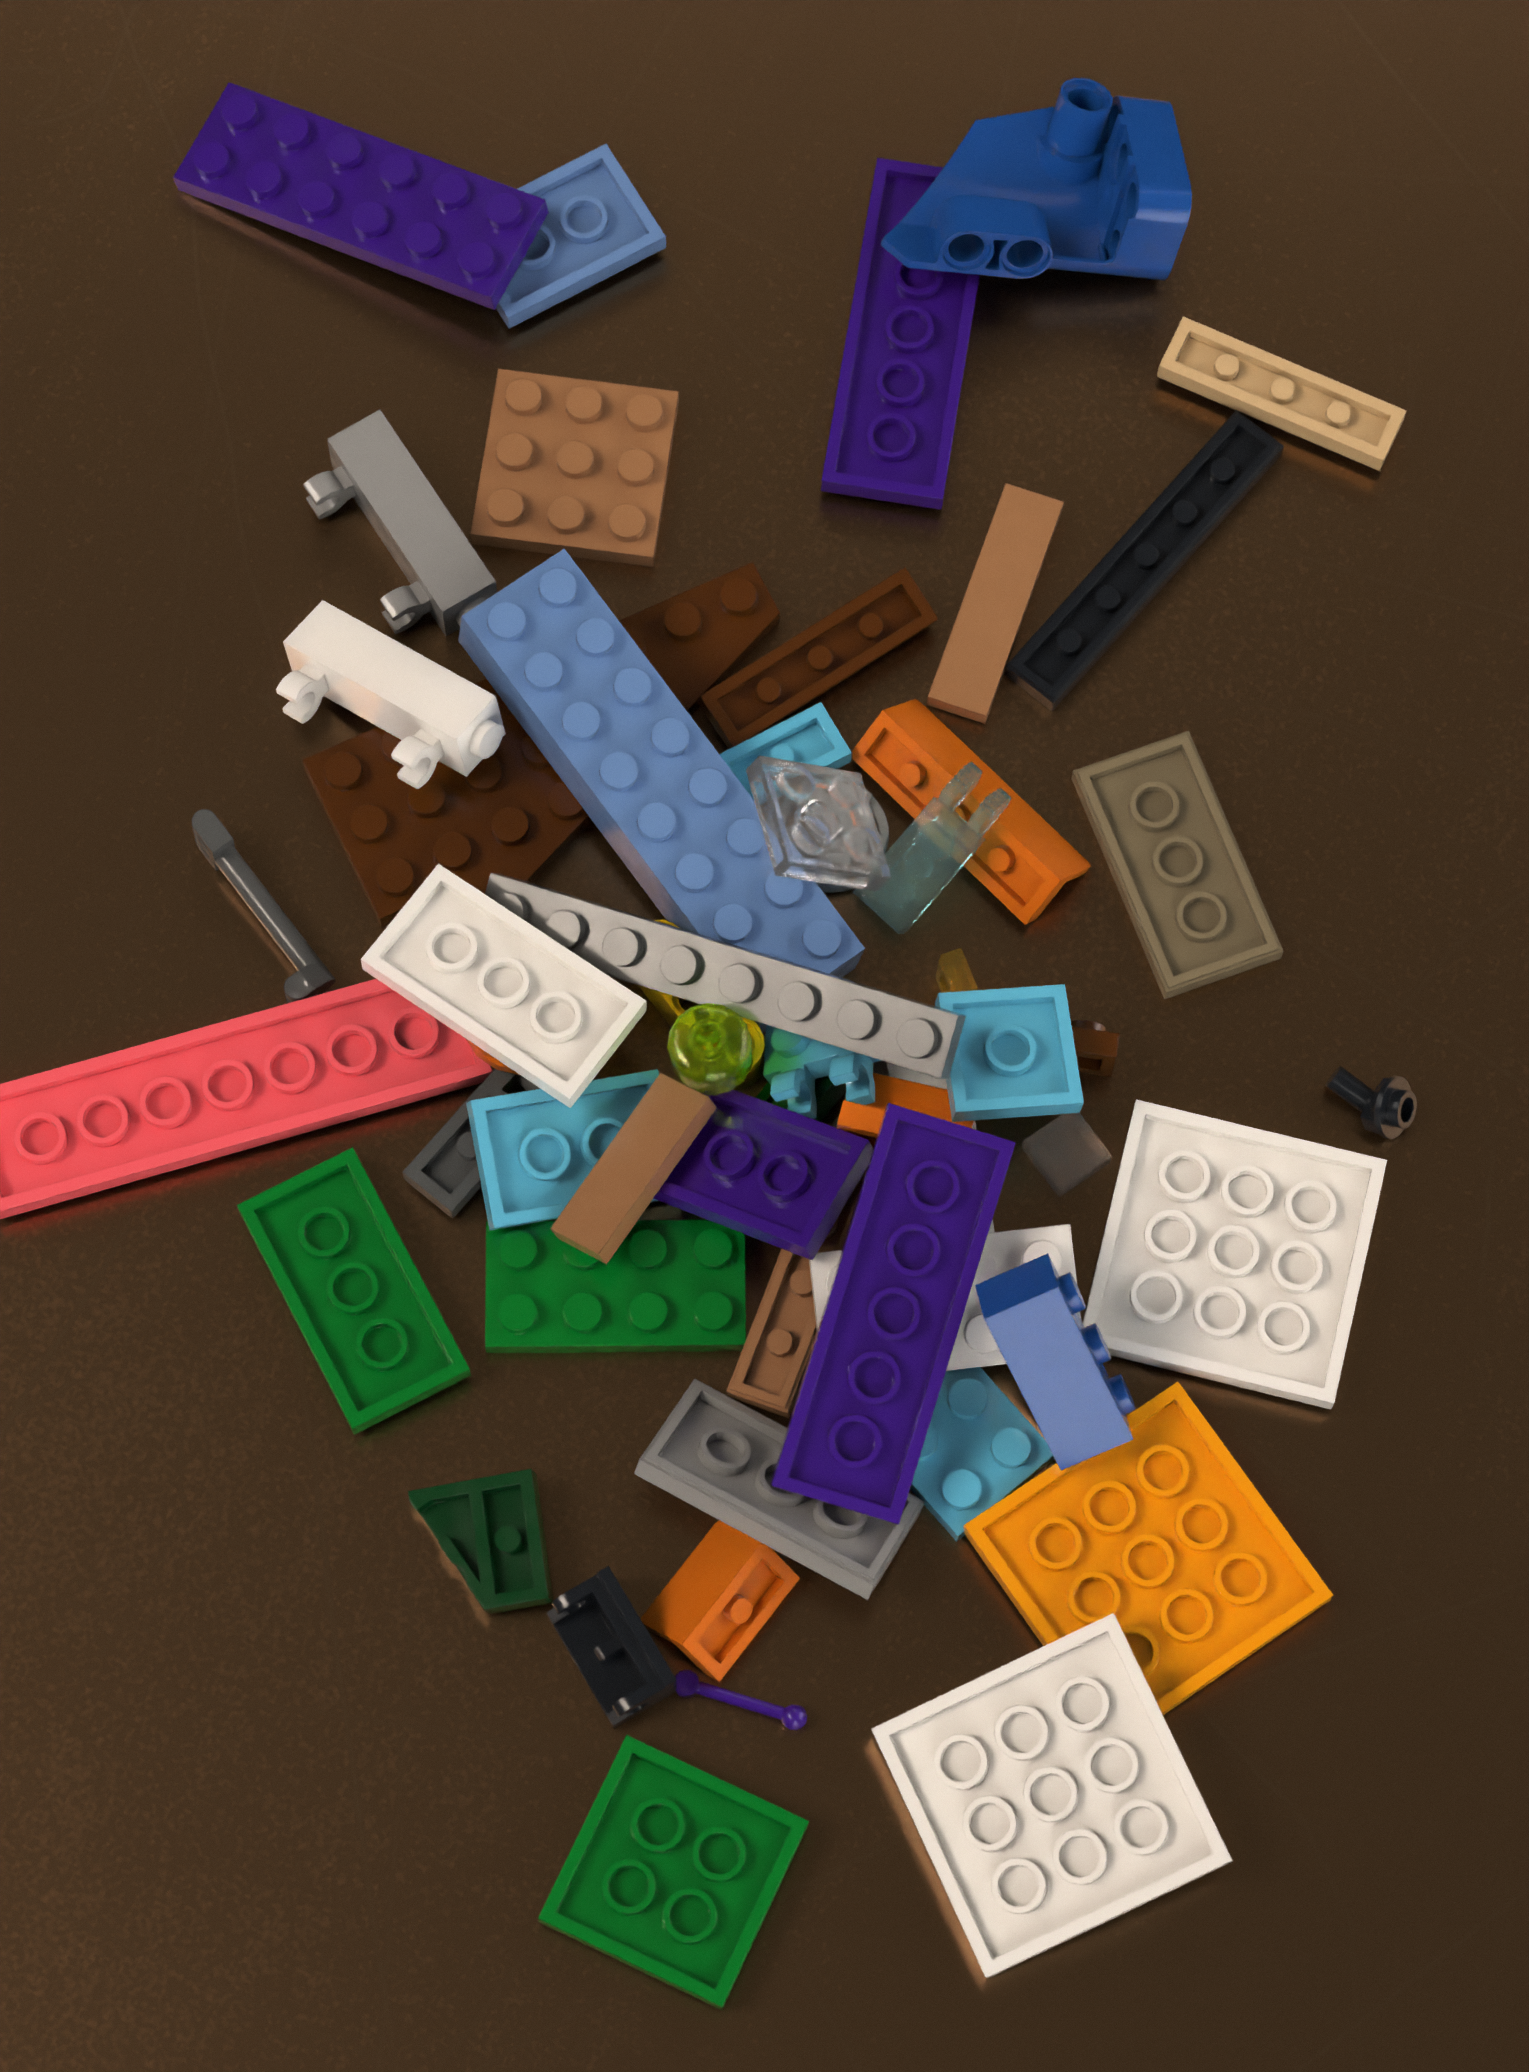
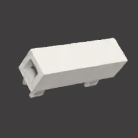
M324 600L283 641L292 672L287 674L276 688L277 694L289 700L283 707V713L304 724L316 713L324 696L401 740L391 754L393 760L404 765L397 773L398 779L416 789L421 788L431 778L438 761L467 777L482 759H487L495 753L502 737L506 734L495 695Z

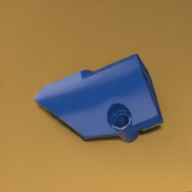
M1072 78L1066 80L1061 85L1056 104L1053 107L975 120L939 175L905 217L882 238L881 246L907 268L1014 279L1032 278L1049 268L1165 280L1168 278L1188 225L1192 206L1191 183L1171 102L1118 95L1113 98L1107 88L1094 80Z

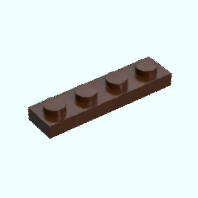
M904 567L708 690L697 699V702L727 748L730 749L767 730L928 628L939 618Z

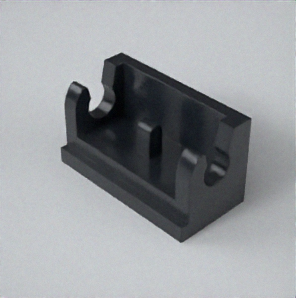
M609 1566L565 1592L552 1602L554 1608L546 1612L547 1617L613 1729L676 1693L677 1680Z

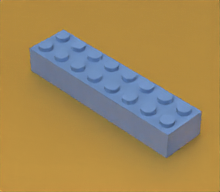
M565 548L462 615L458 638L459 643L667 921L687 931L841 978L856 968L865 947ZM756 1022L762 1033L765 1032L767 1025Z

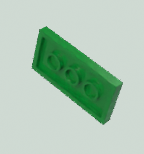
M353 1147L237 1205L251 1237L354 1435L471 1376L469 1366Z
M638 1220L610 1261L605 1264L558 1239L550 1229L555 1221H542L489 1231L488 1221H486V1353L742 1351L746 1342L745 1234L710 1220Z

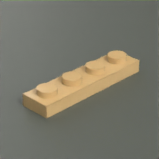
M1184 316L1161 360L1157 377L1378 471L1381 470L1407 411Z

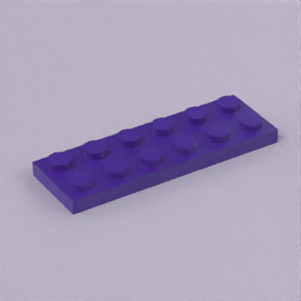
M230 82L227 84L173 177L179 191L493 310L496 309L549 213L545 199Z
M877 158L821 480L822 492L942 510L980 275L907 268L881 246L882 238L918 202L944 167Z
M887 1103L771 1480V1486L899 1525L1016 1142Z

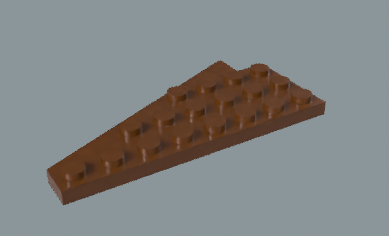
M751 562L623 618L619 622L689 715L692 716L700 707L697 699L729 677L779 624L780 612L757 568ZM487 679L475 683V685L496 696L506 734L502 737L495 753L487 759H482L467 777L438 761L435 771L427 783L419 789L412 787L398 779L397 773L404 765L393 760L391 756L401 740L379 727H375L302 759L304 770L381 928L391 923L438 864L484 894L490 873H501L534 883L592 822L591 818Z

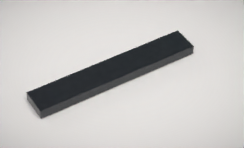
M1236 410L1005 666L1004 675L1050 711H1053L1280 458L1284 445Z

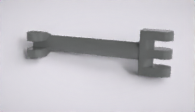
M207 809L197 811L192 817V827L197 847L215 871L221 870L297 970L284 983L286 1002L291 1003L323 994L335 983L336 979L236 850L233 837L217 816Z

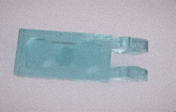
M973 762L968 763L959 770L954 778L943 788L939 798H932L853 891L857 897L898 934H904L910 929L986 840L983 835L1008 807L1012 799L1000 788L990 793L981 802L977 810L971 815L968 823L954 810L976 787L983 773Z

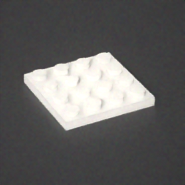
M1136 1099L1083 1319L1084 1327L1096 1323L1111 1356L1332 1409L1340 1380L1387 1160Z
M1114 1613L871 1729L986 1978H990L1233 1862Z

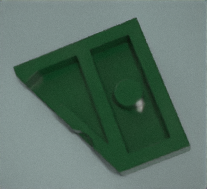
M532 1469L408 1491L410 1503L420 1513L439 1541L438 1544L452 1564L457 1567L466 1580L467 1586L486 1612L492 1614L548 1604L554 1601L537 1474Z

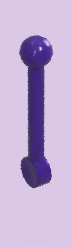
M682 1670L675 1675L677 1680L676 1693L682 1698H691L696 1694L782 1720L783 1725L790 1730H799L807 1722V1712L800 1705L792 1704L785 1708L701 1682L696 1673L691 1670Z

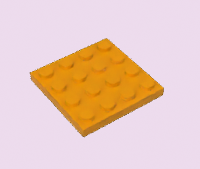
M1178 1381L1127 1415L1133 1440L1064 1470H1060L1058 1464L1055 1463L963 1526L965 1536L1043 1646L1114 1613L1163 1715L1322 1607L1333 1597L1332 1592Z

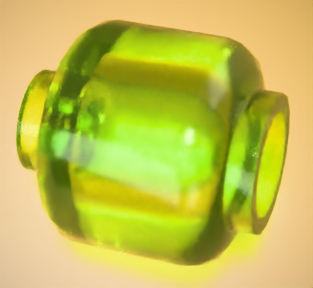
M704 1003L690 1007L677 1017L669 1031L667 1049L674 1073L684 1085L702 1094L718 1095L733 1090L745 1080L752 1068L754 1048L748 1026L737 1012L724 1005ZM719 1042L718 1045L715 1048H713V1044ZM704 1045L707 1050H703L701 1047Z

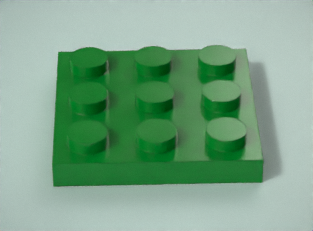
M626 1735L538 1917V1922L722 2010L806 1832L809 1821Z

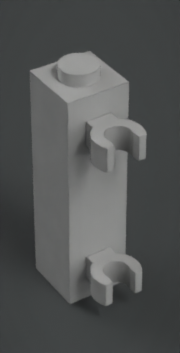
M378 410L327 439L331 464L334 470L319 473L304 483V488L309 494L306 500L317 517L322 519L340 509L347 500L354 498L411 585L398 587L380 599L381 604L385 608L382 615L395 634L410 628L423 615L430 612L444 635L448 636L460 629L462 615L497 593L496 581L382 411Z

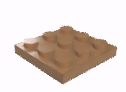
M498 369L470 533L471 544L553 555L565 548L571 557L654 567L679 405V391Z

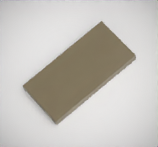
M1189 731L1073 770L1071 779L1164 1000L1281 959L1284 952Z

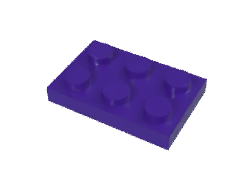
M706 1080L699 1092L708 1096L717 1108L653 1199L813 1261L868 1167L873 1151L870 1141Z

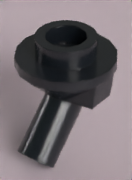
M1339 1066L1325 1085L1362 1112L1360 1118L1365 1130L1377 1133L1381 1137L1387 1139L1398 1137L1404 1129L1412 1124L1417 1109L1416 1096L1411 1091L1410 1084L1406 1078L1394 1075L1384 1078L1376 1089L1372 1090L1342 1066Z

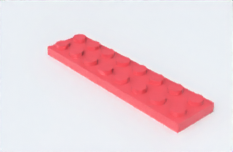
M373 979L0 1084V1219L483 1083L491 1074L492 1069L489 1064L476 1056L466 1038L379 980Z

